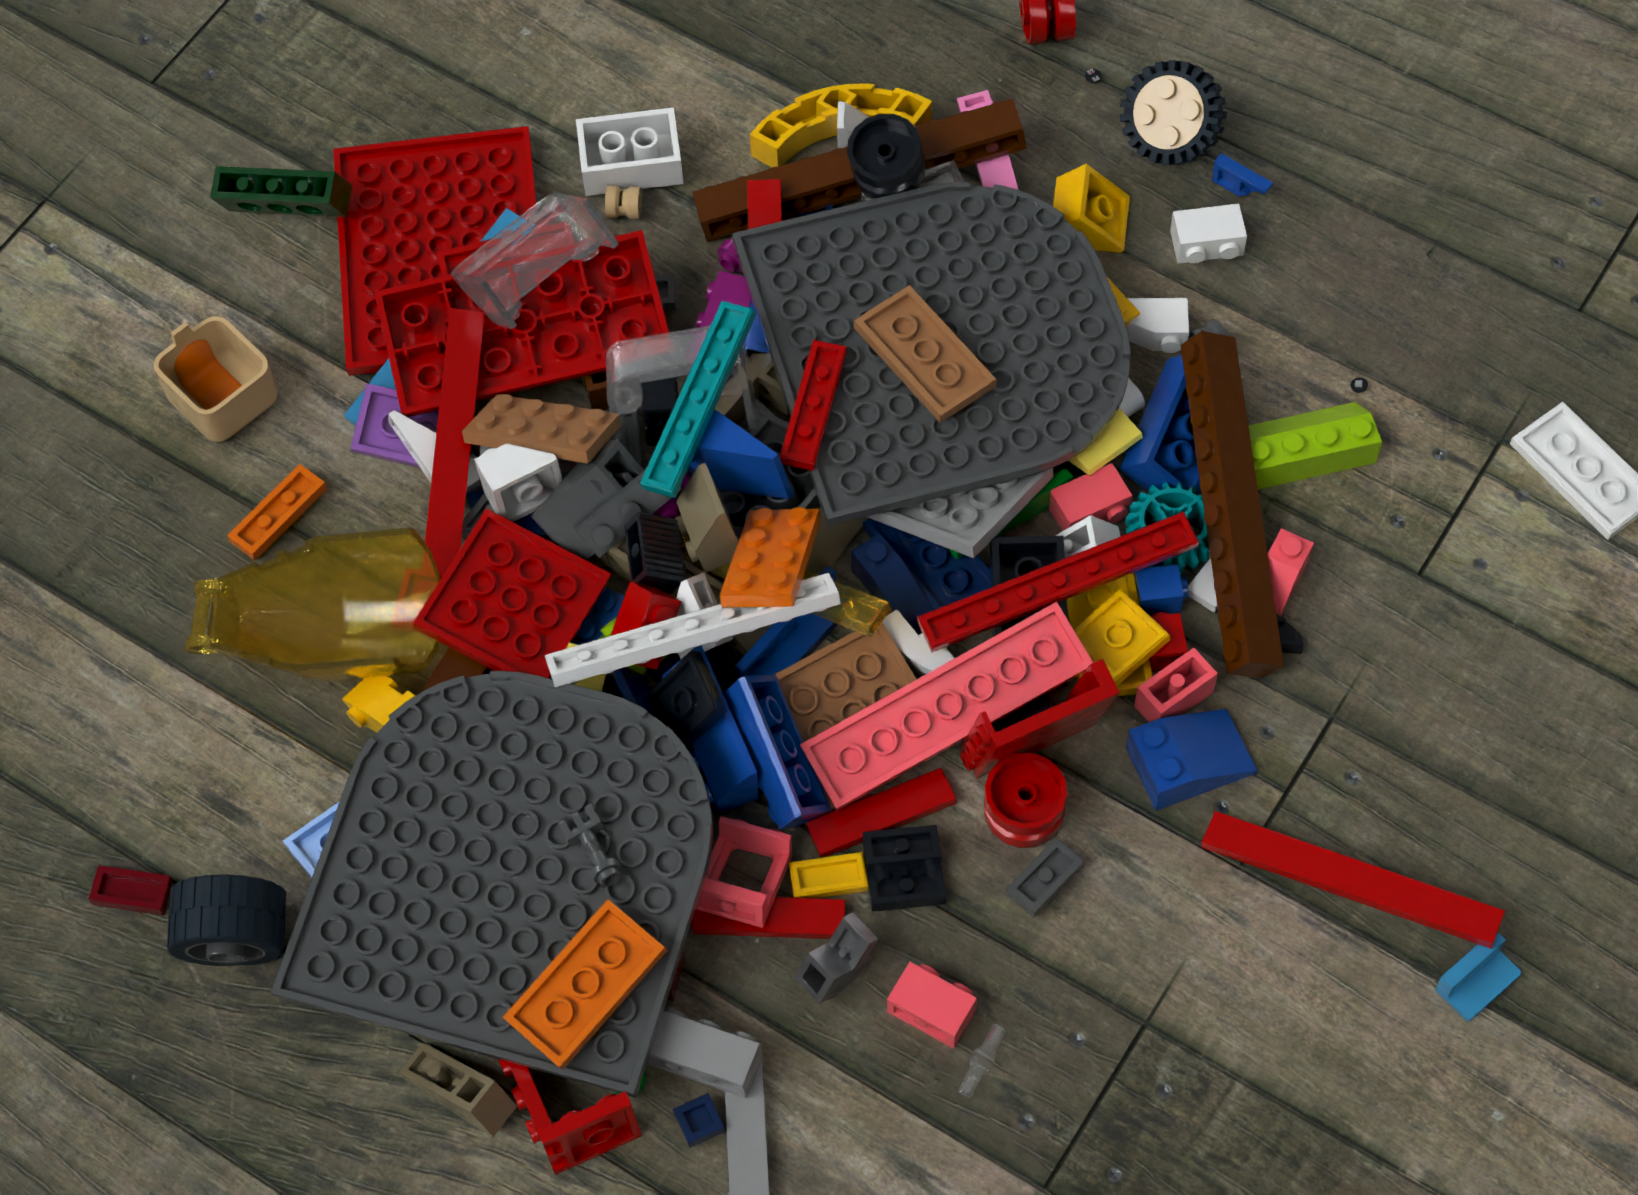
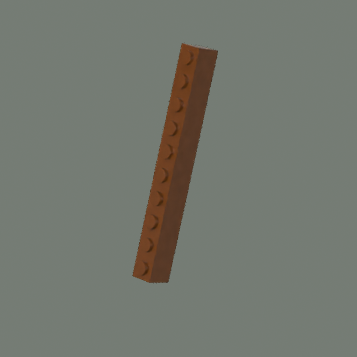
M1013 98L916 126L926 161L923 179L1027 149L1023 127ZM847 147L837 148L827 153L803 158L796 162L772 167L762 172L741 176L731 181L707 186L692 192L707 242L748 229L747 180L781 179L782 220L795 217L799 213L812 212L832 204L836 205L866 196L856 185L847 155Z
M1201 331L1181 344V357L1184 366L1186 391L1191 415L1190 420L1195 443V455L1197 458L1204 520L1207 529L1209 554L1218 606L1223 654L1227 674L1263 678L1284 667L1236 339L1232 336Z

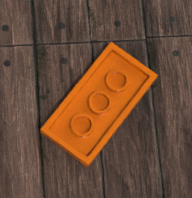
M797 507L793 509L771 510L761 508L749 511L719 595L722 608L794 607L821 523L819 509Z
M607 899L503 1018L556 1066L563 1070L665 955L667 950Z

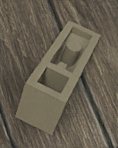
M425 1043L419 1046L399 1071V1074L469 1124L492 1137L496 1135L517 1107L515 1102L496 1081Z

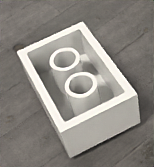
M674 107L576 119L585 196L606 194L607 185H618L620 189H628L630 186H641V189L684 184Z

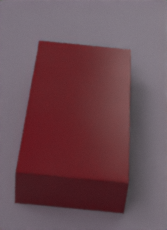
M98 865L88 900L95 906L164 915L174 881L170 875Z

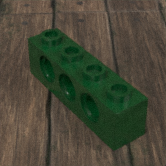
M216 166L210 198L228 211L347 217L352 185L334 171Z

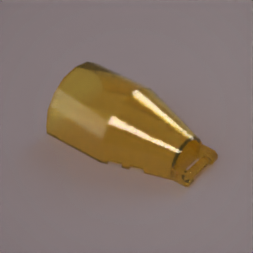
M411 527L313 537L305 541V546L290 552L282 550L275 553L274 559L260 565L254 562L216 579L196 581L193 592L196 595L191 634L190 637L186 638L184 650L197 655L222 653L317 682L415 674L429 666L439 646V641L413 628V621L440 581L439 572L429 547ZM211 598H212L211 611H210V617H209V623H208V630H207V635H205L206 625H207V619H208V613H209L210 600H211Z

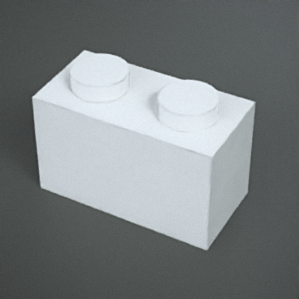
M1239 203L1173 211L1170 233L1177 264L1187 262L1199 263L1204 260L1219 258L1232 259L1244 255L1247 234Z

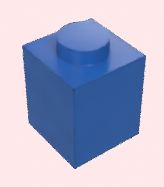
M1178 564L1144 568L1135 572L1134 578L1139 606L1149 616L1159 612H1167L1169 614L1181 613L1183 599L1188 598L1189 591L1186 577L1180 578Z

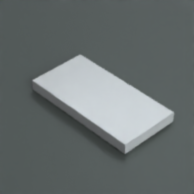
M1564 402L1558 404L1512 437L1510 445L1607 540L1638 518V473Z

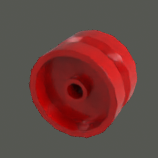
M1019 0L1022 28L1028 45L1045 43L1049 35V29L1056 41L1074 39L1076 32L1075 0Z
M1017 753L1000 760L989 772L984 791L985 821L992 834L1005 844L1018 848L1037 847L1050 841L1061 828L1067 801L1066 780L1058 766L1046 757L1037 754Z

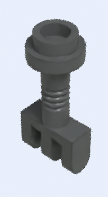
M590 803L584 806L585 812L590 818L588 821L584 822L579 812L576 811L571 814L577 826L571 830L570 825L564 818L557 823L570 846L581 841L595 866L590 872L594 882L600 883L602 887H608L620 880L622 868L616 858L608 859L594 834L605 827Z

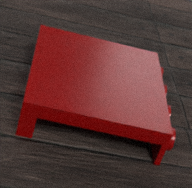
M1101 659L1087 667L1066 697L1065 702L998 732H995L986 711L980 713L961 745L963 750L960 751V757L968 772L973 770L976 778H980L989 774L1000 760L1010 755L1038 752L1093 727L1120 693L1104 660Z

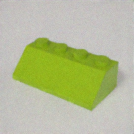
M1356 402L1248 426L1258 490L1374 464L1377 461L1382 444L1371 412Z

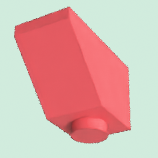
M1282 528L1267 554L1276 615L1280 616L1309 563L1314 542Z

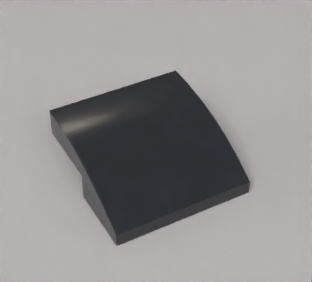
M937 825L862 833L872 912L946 904L947 895L941 866L942 854Z

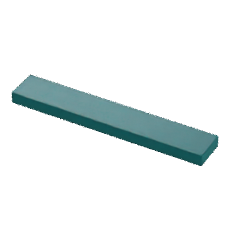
M721 301L640 481L642 489L673 498L676 497L756 317L753 308Z

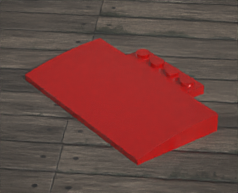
M564 222L438 251L436 254L442 276L374 291L401 414L406 417L439 410L450 308L485 312L476 401L495 397L496 394H509L674 355L643 230L575 245L570 222Z

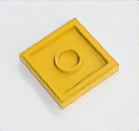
M1121 588L1073 628L1093 663L1101 659L1104 660L1116 686L1171 640L1169 634Z

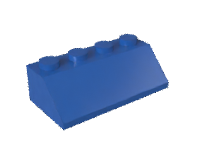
M1181 355L1167 359L1138 425L1143 438L1128 448L1119 470L1144 490L1149 491L1152 484L1161 490L1162 484L1167 481L1170 488H1176L1177 484L1181 481L1184 490H1189L1194 485L1196 489L1195 495H1198L1200 479Z
M702 645L695 647L693 651L701 652L727 712L689 748V753L693 757L704 780L710 804L713 803L715 811L719 815L757 800L758 779L753 761ZM678 661L674 666H672L668 671H666L662 675V678H664L680 661Z
M776 674L752 675L739 678L724 692V695L756 768L758 787L765 793L769 803L768 813L772 821L778 825L779 830L795 828L831 811L822 785L800 747L803 739Z

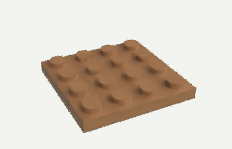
M880 618L776 673L803 742L917 680ZM824 790V793L831 807V811L835 810V808Z

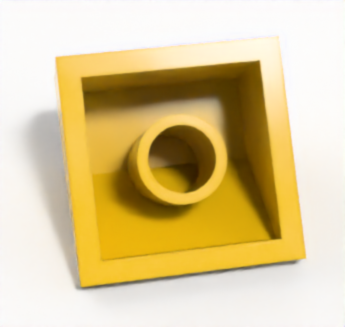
M1088 164L1056 178L1053 207L1064 214V219L1077 232L1082 231L1094 250L1116 253L1124 251L1130 196Z

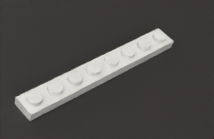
M826 573L802 580L794 607L722 608L721 604L550 653L545 655V659L554 687L574 684L582 679L599 674H609L617 669L634 664H643L651 659L671 653H681L688 648L706 643H715L723 638L743 632H752L760 627L777 622H787L801 615L824 611L829 607L841 604L839 592L830 574Z

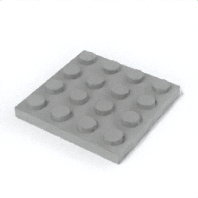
M1053 468L867 517L975 558L1054 477Z

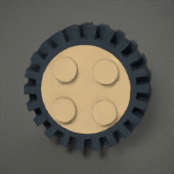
M1183 61L1156 62L1154 66L1145 67L1142 69L1143 73L1141 75L1136 74L1131 79L1134 82L1133 85L1127 86L1124 93L1128 94L1126 100L1121 99L1120 107H1124V114L1119 115L1120 122H1125V128H1122L1124 136H1129V145L1131 148H1137V154L1141 157H1147L1149 161L1154 163L1181 165L1186 162L1196 161L1199 156H1205L1210 152L1208 148L1217 144L1219 140L1216 137L1218 133H1223L1225 126L1221 125L1222 119H1227V112L1223 111L1226 99L1221 97L1219 93L1222 91L1221 86L1214 83V77L1210 73L1203 71L1204 68Z

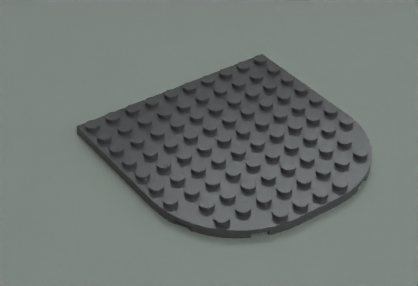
M970 182L942 183L732 233L733 244L790 415L793 411L813 340L847 346V356L814 471L809 470L827 526L1051 469L1068 461L1091 445L1108 427L1123 401L1130 370V342L1123 316L1102 264L1093 246L1082 231L1077 232L1064 219L1062 212L1033 195L997 184L994 185V188L970 186ZM908 285L917 292L997 379L995 388L941 423L938 422L854 329L855 319Z
M490 671V674L467 678L464 675L422 691L389 715L390 720L378 731L374 738H369L353 765L271 994L278 998L614 1092L622 1093L626 1091L627 1095L637 1097L711 858L713 818L710 799L704 780L693 757L683 742L669 727H666L641 706L618 696L573 684L554 687L552 679L537 675L510 671ZM590 803L605 827L594 834L608 859L616 858L622 868L620 880L608 887H602L600 883L594 882L590 872L595 866L581 841L570 846L557 823L564 818L570 825L571 830L577 826L571 814L576 811L579 812L584 822L588 821L590 818L587 816L584 806ZM609 899L661 943L667 952L569 1064L561 1070L513 1028L503 1016L604 902Z

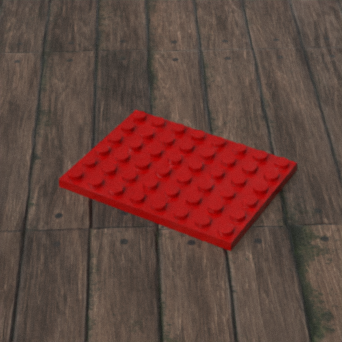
M529 126L333 149L334 171L352 185L347 217H337L345 360L348 376L376 373L389 358L374 291L442 276L436 252L480 242L506 208L533 224L535 229L539 228Z

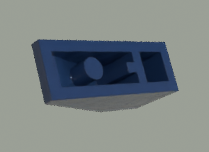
M879 533L851 551L852 573L887 615L898 610L914 631L920 635L922 631L917 622V617L933 611V608L901 557L882 534Z

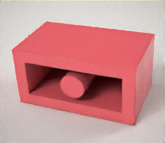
M1113 463L1101 467L1090 476L1085 474L1051 490L1049 510L1062 531L1090 515L1106 522L1116 523L1128 515L1132 494Z
M1192 648L1137 687L1134 707L1148 723L1162 717L1183 715L1214 693L1218 673L1195 648Z
M909 962L887 998V1013L954 1049L976 1012L977 998L973 996V992L965 985L958 982L951 984L941 979L940 974L932 967L925 964L918 966Z

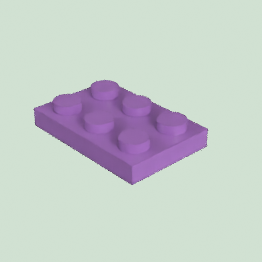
M366 383L350 451L420 468L388 423V414L395 410L401 413L396 390ZM439 410L408 418L436 433Z

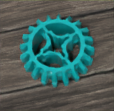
M1167 481L1162 484V489L1159 490L1152 484L1148 494L1140 492L1137 502H1132L1125 521V525H1127L1125 534L1145 527V522L1148 518L1155 523L1183 511L1189 523L1194 519L1200 527L1201 534L1199 536L1196 535L1199 541L1198 547L1151 565V567H1157L1158 564L1163 566L1178 564L1181 574L1184 571L1185 565L1195 570L1199 561L1206 563L1209 559V543L1204 520L1202 494L1195 495L1196 489L1194 485L1189 490H1184L1181 481L1177 484L1176 488H1170Z

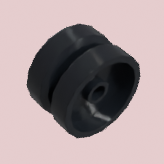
M877 114L866 118L854 128L848 139L847 155L856 185L867 197L876 199L914 190L919 187L925 176L926 161L917 128L908 119L896 114Z

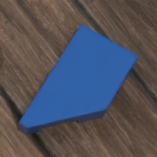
M1222 153L1214 162L1212 181L1237 196H1247L1251 192L1256 191L1260 194H1265L1273 186V182Z

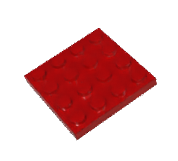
M486 508L413 621V628L494 671L521 672L551 679L545 655L564 650L569 642L572 643L610 582L611 573Z

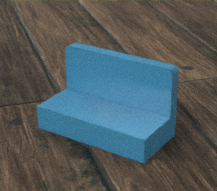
M1499 933L1492 949L1477 944L1441 976L1435 988V991L1468 1022L1475 1018L1521 975V970L1501 952L1506 939Z

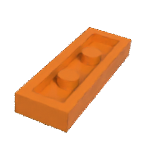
M299 464L227 535L229 542L256 561L327 490L325 482Z

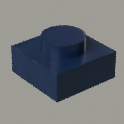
M709 1093L673 1109L675 1118L689 1148L725 1132L724 1125Z

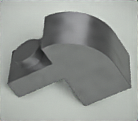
M854 913L843 917L828 943L808 953L794 978L821 1004L840 993L866 969L872 961V957L869 954L877 943L878 938Z

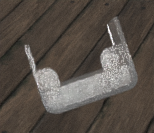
M556 192L540 200L453 269L451 275L459 287L485 312L493 323L513 329L517 326L514 320L520 315L519 309L522 306L520 299L570 259H581L585 262L599 253L598 247L601 245L615 248L619 243L589 199Z
M710 325L621 340L609 347L606 353L607 401L609 411L620 415L621 427L614 434V438L619 440L625 448L630 446L625 415L635 412L642 404L643 392L641 383L688 375ZM744 341L721 395L736 396L743 394L749 429H754L760 421L746 343Z

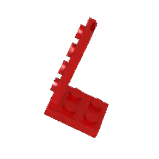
M498 1059L505 1077L514 1076L517 1087L511 1089L520 1111L525 1108L528 1109L531 1116L530 1120L525 1121L528 1132L534 1144L539 1141L542 1142L555 1175L641 1137L634 1110L626 1091L618 1095H606L598 1100L595 1105L582 1111H570L564 1114L559 1121L551 1123L528 1067Z

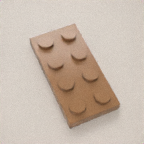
M910 285L854 320V329L939 423L996 387L997 379Z
M496 394L462 430L464 443L498 448L507 443L552 453L557 459L588 464L621 427L619 414L605 412L601 409H586L574 407L570 404H555L542 402L539 399L530 400L512 397L508 394Z

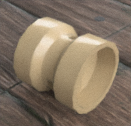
M607 185L605 194L606 218L617 219L619 216H627L629 219L640 220L642 211L641 186H630L628 189H620L618 185Z

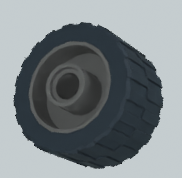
M204 875L190 877L175 883L170 890L167 951L179 960L212 966L257 965L278 959L284 953L286 891L282 886L270 880L244 875Z

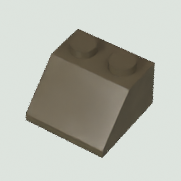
M703 463L697 467L678 497L676 503L681 515L675 517V519L678 520L677 524L682 536L689 535L690 540L685 542V546L692 562L699 560L705 573L732 561L739 539L706 463Z

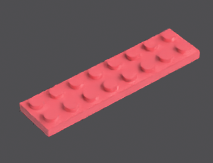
M1055 602L801 743L800 747L837 811L963 741L980 713L986 711L991 724L1081 675L1093 661L1059 604Z

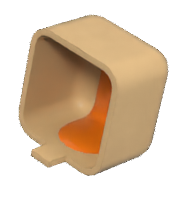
M209 317L193 329L184 322L171 332L173 344L162 351L153 363L154 371L168 401L212 442H223L231 438L277 400V385L268 360L264 354L223 317Z

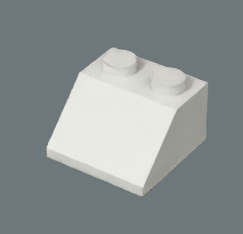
M506 443L498 448L488 449L481 456L474 459L485 496L495 513L512 522L536 511L563 481L558 460L552 453Z

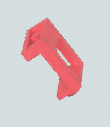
M721 816L718 822L719 836L711 852L706 878L696 910L763 928L792 858V835L785 834L778 829L755 826L741 819L733 820ZM741 849L770 857L773 860L760 892L719 881L732 851Z

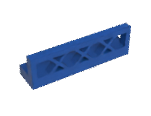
M827 565L819 575L830 574L839 592L841 604L829 607L821 612L801 615L787 622L774 623L735 665L737 680L743 676L776 674L811 655L856 605V598L836 585L835 570Z

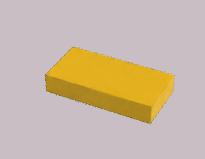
M863 852L789 862L794 898L817 899L868 891Z

